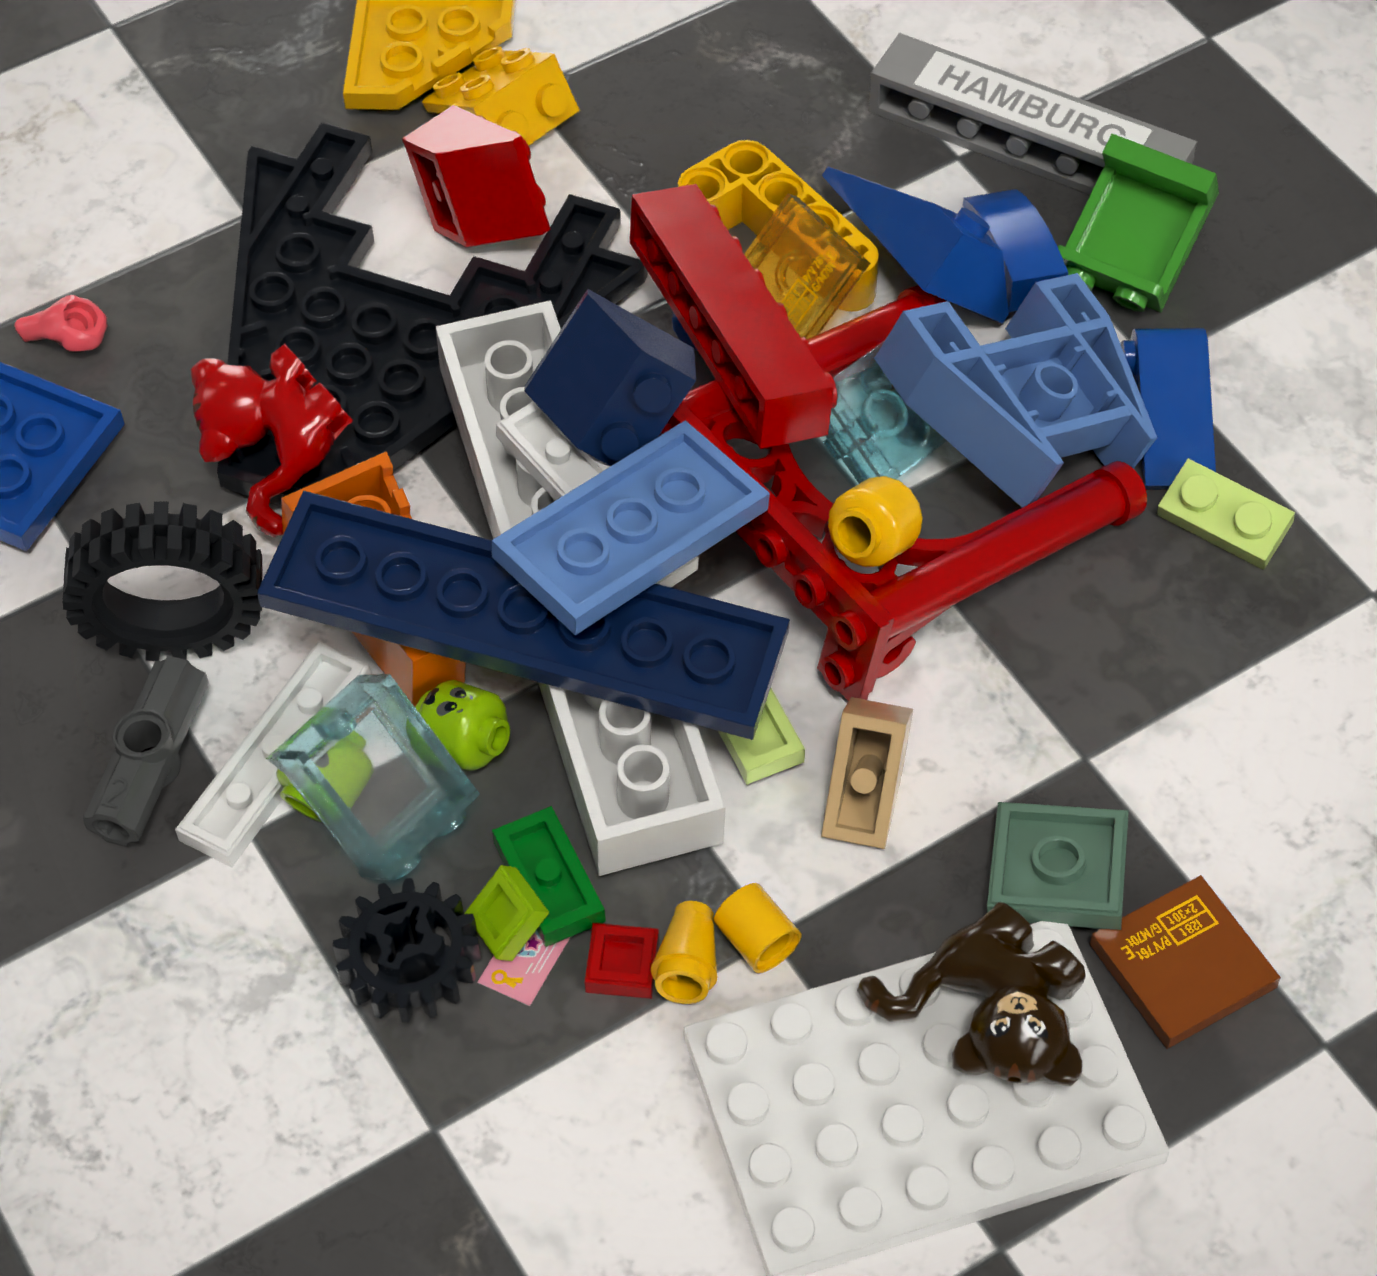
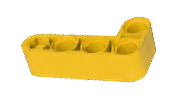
M740 140L717 151L681 174L678 180V187L697 184L709 204L717 207L721 221L727 230L743 222L801 277L806 275L811 286L813 283H816L813 287L818 290L816 288V285H818V292L836 308L848 312L860 311L874 302L877 290L879 261L876 246L766 146L756 141ZM829 249H830V252L828 253L829 255H831V254L833 253V255H832L833 258H835L836 255L838 256V257L835 259V261H833L832 259H830V258L826 255V253H827V251H828ZM820 254H823V256L826 257V259L820 257ZM818 256L819 259H822L824 261L822 265L817 262L818 266L820 267L819 269L815 263L812 264L814 260L816 261V257ZM830 262L832 265L836 267H832V272H829L826 269L827 273L829 274V277L827 276L826 272L823 271V274L827 277V279L824 278L823 284L817 277L819 276L822 278L820 273L826 265H829ZM810 266H812V268L814 269V271L816 272V274H813V273H811L810 271H808V269H810L811 271H813V270L810 268Z

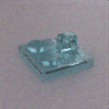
M884 341L833 377L838 399L836 407L831 409L829 431L826 436L827 439L823 443L835 460L840 458L843 460L859 484L873 477L887 476L897 479L947 441L905 404L874 358Z

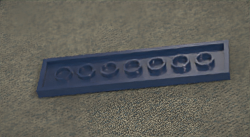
M304 490L257 592L260 607L754 740L789 633L790 619L653 584L591 626L574 635L492 558V540Z

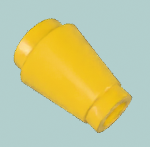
M684 901L676 906L674 916L670 921L651 966V975L655 980L657 992L672 1002L692 1004L702 1001L717 982L714 913L708 905L702 902Z

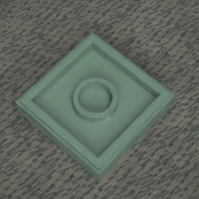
M998 802L987 913L998 902H1003L1017 911L1029 923L1033 924L1046 921L1068 924L1073 927L1121 930L1129 810Z

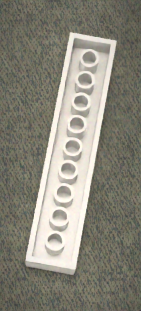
M551 300L436 326L440 371L493 539L555 501L496 437V424L533 402L524 392V386L561 331ZM538 682L598 876L724 843L726 807L697 725Z

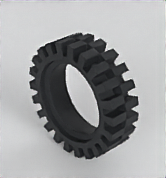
M154 501V513L145 514L140 503L126 505V518L124 519L113 508L102 512L101 524L93 519H89L82 524L81 534L74 532L69 541V548L66 547L62 601L63 610H67L66 619L71 626L78 624V634L83 638L89 639L96 636V646L106 651L118 642L119 655L129 658L134 656L137 649L146 650V661H159L160 651H171L172 657L187 660V649H194L198 657L203 658L212 655V643L225 651L234 646V637L244 640L250 635L251 626H257L260 620L262 607H260L257 592L262 583L261 549L256 550V540L251 534L243 536V526L234 520L222 526V514L211 509L202 519H198L197 505L183 503L180 514L168 513L169 502ZM167 565L188 568L203 573L216 580L220 585L216 589L197 597L183 600H154L125 593L110 585L107 580L129 569L143 566Z

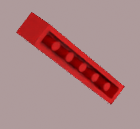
M697 184L633 194L629 243L759 448L763 449L827 436L831 409L836 407L838 399L835 381L830 373H825L812 355L808 340L805 337H800L790 323L784 305L781 302L775 301L765 286L760 270L754 269L743 254L739 239L736 236H731L721 221L717 207L709 204Z

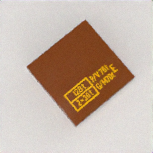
M1202 875L1122 917L1121 930L1100 929L1092 934L1090 941L1092 949L1166 1049L1276 989L1281 978Z

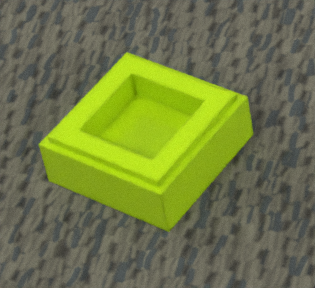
M500 865L464 914H473L478 934L496 959L513 961L547 917L549 911L517 867Z

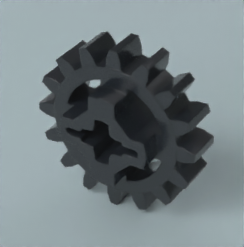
M405 878L402 892L394 894L385 883H381L378 885L380 899L372 903L368 899L358 896L355 899V904L359 917L341 916L339 920L341 933L344 938L333 940V950L336 961L340 962L336 965L340 983L342 986L350 985L352 1001L357 1006L372 998L371 1004L374 1016L381 1019L390 1007H396L399 1010L401 1021L409 1022L413 1008L420 1006L423 1007L425 1013L430 1018L437 1016L435 1002L437 999L443 997L447 1001L456 1004L460 1001L456 982L474 983L475 981L474 964L471 961L481 959L479 938L474 937L477 935L475 918L473 914H463L462 900L457 894L448 897L442 902L439 883L432 882L424 893H419L415 890L413 879ZM437 925L442 927L449 935L451 947L445 945L444 936L436 934L435 929ZM364 953L370 954L371 962L378 965L376 975L365 965L363 961Z

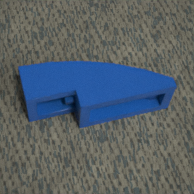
M1013 189L963 198V207L976 213L990 225L987 235L1003 251L1009 312L1018 310L1035 282L1068 275V270L1058 246L1046 223L1035 206L1020 191Z

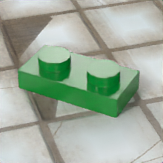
M552 806L492 830L494 845L504 865L517 867L549 911L547 917L537 928V932L545 947L592 928L593 923L602 924L606 922L605 909Z

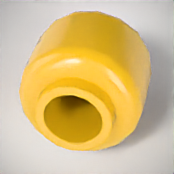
M881 476L868 478L840 495L829 511L828 528L831 540L842 556L851 563L862 567L882 566L913 546L921 533L923 517L918 500L907 486L899 480Z

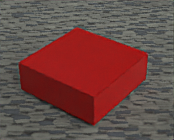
M593 923L585 975V992L652 999L654 979L651 975V966L658 952L659 929Z

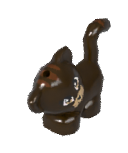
M998 902L992 910L975 923L961 928L945 939L931 960L914 973L905 994L895 997L887 990L882 980L876 976L865 977L858 985L857 991L866 1007L889 1022L917 1018L931 994L940 985L984 996L986 999L981 1002L973 1013L969 1032L957 1040L952 1052L953 1068L966 1075H979L989 1072L1000 1079L1013 1083L1030 1084L1045 1081L1056 1085L1072 1086L1082 1074L1083 1062L1080 1053L1070 1040L1069 1018L1064 1010L1047 998V995L1058 1000L1071 999L1083 985L1086 978L1084 966L1070 950L1054 940L1040 950L1029 953L1034 946L1032 927L1025 918L1006 903Z

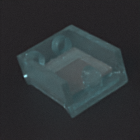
M390 674L358 675L266 758L287 776L360 870L358 874L363 878L390 881L397 880L408 874L420 862L422 856L419 852L435 837H442L456 829L466 818L467 813L465 809L480 795Z

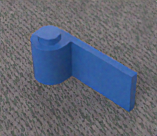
M1204 328L1133 329L1131 339L1122 340L1121 347L1157 435V439L1142 457L1145 489L1168 490L1188 458L1216 472L1209 348L1206 330Z

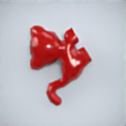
M286 344L271 354L269 367L276 378L271 381L263 379L250 366L228 365L224 361L214 358L201 359L190 369L192 382L195 387L193 413L197 427L201 432L199 453L204 462H219L230 457L236 449L253 446L269 430L274 435L281 466L272 474L250 487L246 513L256 528L273 538L283 535L282 515L274 512L269 507L271 498L290 489L303 474L318 467L331 450L335 439L348 424L353 422L350 416L341 408L340 403L320 382L312 387L317 380L308 372L305 365Z

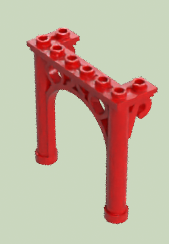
M919 285L902 291L896 301L807 339L812 355L825 373L831 374L836 384L878 365L874 358L903 311L947 302V300L923 291ZM716 379L690 390L659 434L661 436L686 420L770 493L768 510L736 530V532L755 551L760 562L766 567L771 568L794 592L798 601L804 607L811 609L828 627L817 669L822 673L827 684L832 689L839 691L848 702L851 697L867 700L869 693L873 691L876 678H881L895 670L910 655L916 644V640L911 635L951 606L1109 524L1119 526L1134 519L1144 512L1147 505L1146 489L1139 474L1130 465L1121 461H1114L972 533L945 539L917 538L912 547L882 566H878V572L863 574L849 568L845 561L836 554L839 551L831 540L828 528L829 511L834 503L828 500L807 479L793 457L789 443L766 448L768 449V455L760 459L742 457L734 451L733 447L726 443L727 440L736 438L757 444ZM773 476H774V480H773L772 490H773V492L775 493L776 497H775L774 494L763 484V483L769 482L770 479H771ZM814 535L820 539L824 537L822 543ZM898 564L918 566L899 577L895 574Z

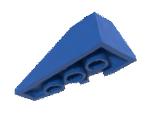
M831 167L826 168L822 174L825 180L923 291L1000 323L1005 321L1009 315L1003 251L987 235L990 225L983 218L966 208H961L957 214L935 203Z

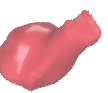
M68 295L43 311L19 318L14 326L25 342L49 339L57 342L67 351L81 352L90 351L100 346L107 329V318L103 311L92 301Z

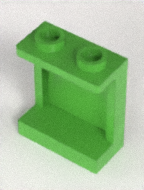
M1112 133L1102 152L1105 166L1066 246L1058 245V249L1068 270V275L1078 273L1091 291L1096 286L1114 293L1113 299L1117 303L1134 311L1143 312L1148 307L1162 312L1219 194L1217 174Z

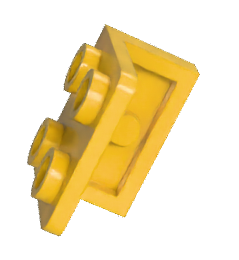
M502 47L487 49L473 59L475 65L462 74L454 73L437 81L433 85L435 92L422 100L426 111L430 113H442L455 105L477 116H482L488 121L518 132L525 139L528 146L580 111L555 54L531 52L529 48L517 51L503 50Z

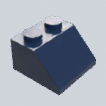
M587 289L525 384L524 392L576 448L612 466L656 439L696 382L694 348Z

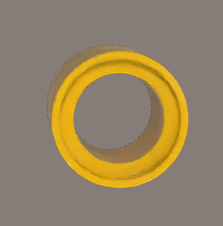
M758 883L745 885L735 891L720 905L714 915L716 926L756 973L769 971L782 963L796 949L801 940V932Z

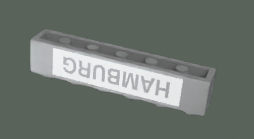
M902 33L897 35L871 72L868 112L1091 195L1105 166L1102 152L1112 133L1193 164L1197 145L1195 140Z

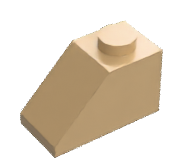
M854 697L850 698L842 712L821 837L885 849L903 772L914 709Z

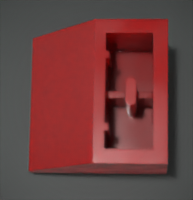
M453 105L402 138L434 231L465 247L539 236L551 229L544 209L546 199L543 191L535 181L529 162L531 159L530 148L518 132L506 129L486 120L482 116H477Z

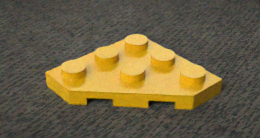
M357 0L343 89L345 109L399 110L433 88V85L440 79L454 74L472 63L473 59L481 52L497 47L512 37L516 0Z

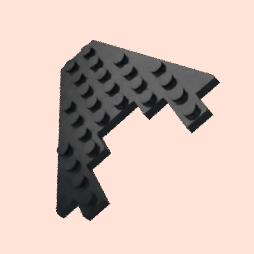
M321 122L297 159L251 146L247 156L227 364L250 366L263 379L267 381L274 380L276 378L269 367L271 354L286 344L305 365L308 372L317 380L312 387L320 382L353 420L335 439L331 450L320 465L303 474L290 489L272 497L270 503L282 507V497L386 451L394 471L457 424L440 371L436 326L551 300L558 323L562 329L587 289L616 304L642 285L647 279L648 273L641 260L607 250L621 225L620 208L569 194L550 226L551 229L546 233L525 271L473 256L450 295L358 268L374 242L372 226L334 215L333 213L373 152L370 136ZM269 430L255 445L236 449L230 457L218 462L217 474L221 487L249 496L251 486L269 476L281 466L272 431Z

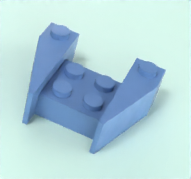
M1078 273L1035 282L1005 328L1012 339L980 346L949 301L903 311L874 358L905 404L1021 507L1038 500L1064 464L1061 459L1062 457L1093 450L1104 466L1114 461H1121L1134 469L1157 439L1110 316Z

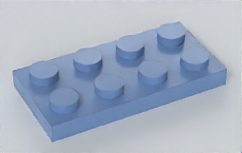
M685 420L492 540V558L574 635H577L767 511L770 493Z

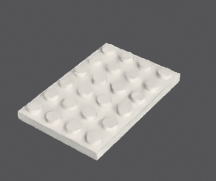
M1046 921L1030 924L1033 931L1034 946L1029 953L1040 950L1054 940L1070 950L1083 964L1086 978L1083 985L1071 999L1058 1000L1047 995V998L1064 1010L1069 1018L1070 1040L1078 1048L1083 1062L1082 1074L1072 1086L1056 1085L1045 1081L1030 1084L1013 1083L1000 1079L989 1072L979 1075H966L954 1069L952 1052L957 1040L969 1032L974 1011L986 999L980 994L958 991L940 985L931 994L917 1018L894 1022L887 1021L866 1007L857 991L858 985L863 978L876 976L882 980L887 990L895 997L903 995L914 973L930 961L935 953L684 1026V1039L767 1276L807 1275L1166 1163L1170 1150L1068 924Z

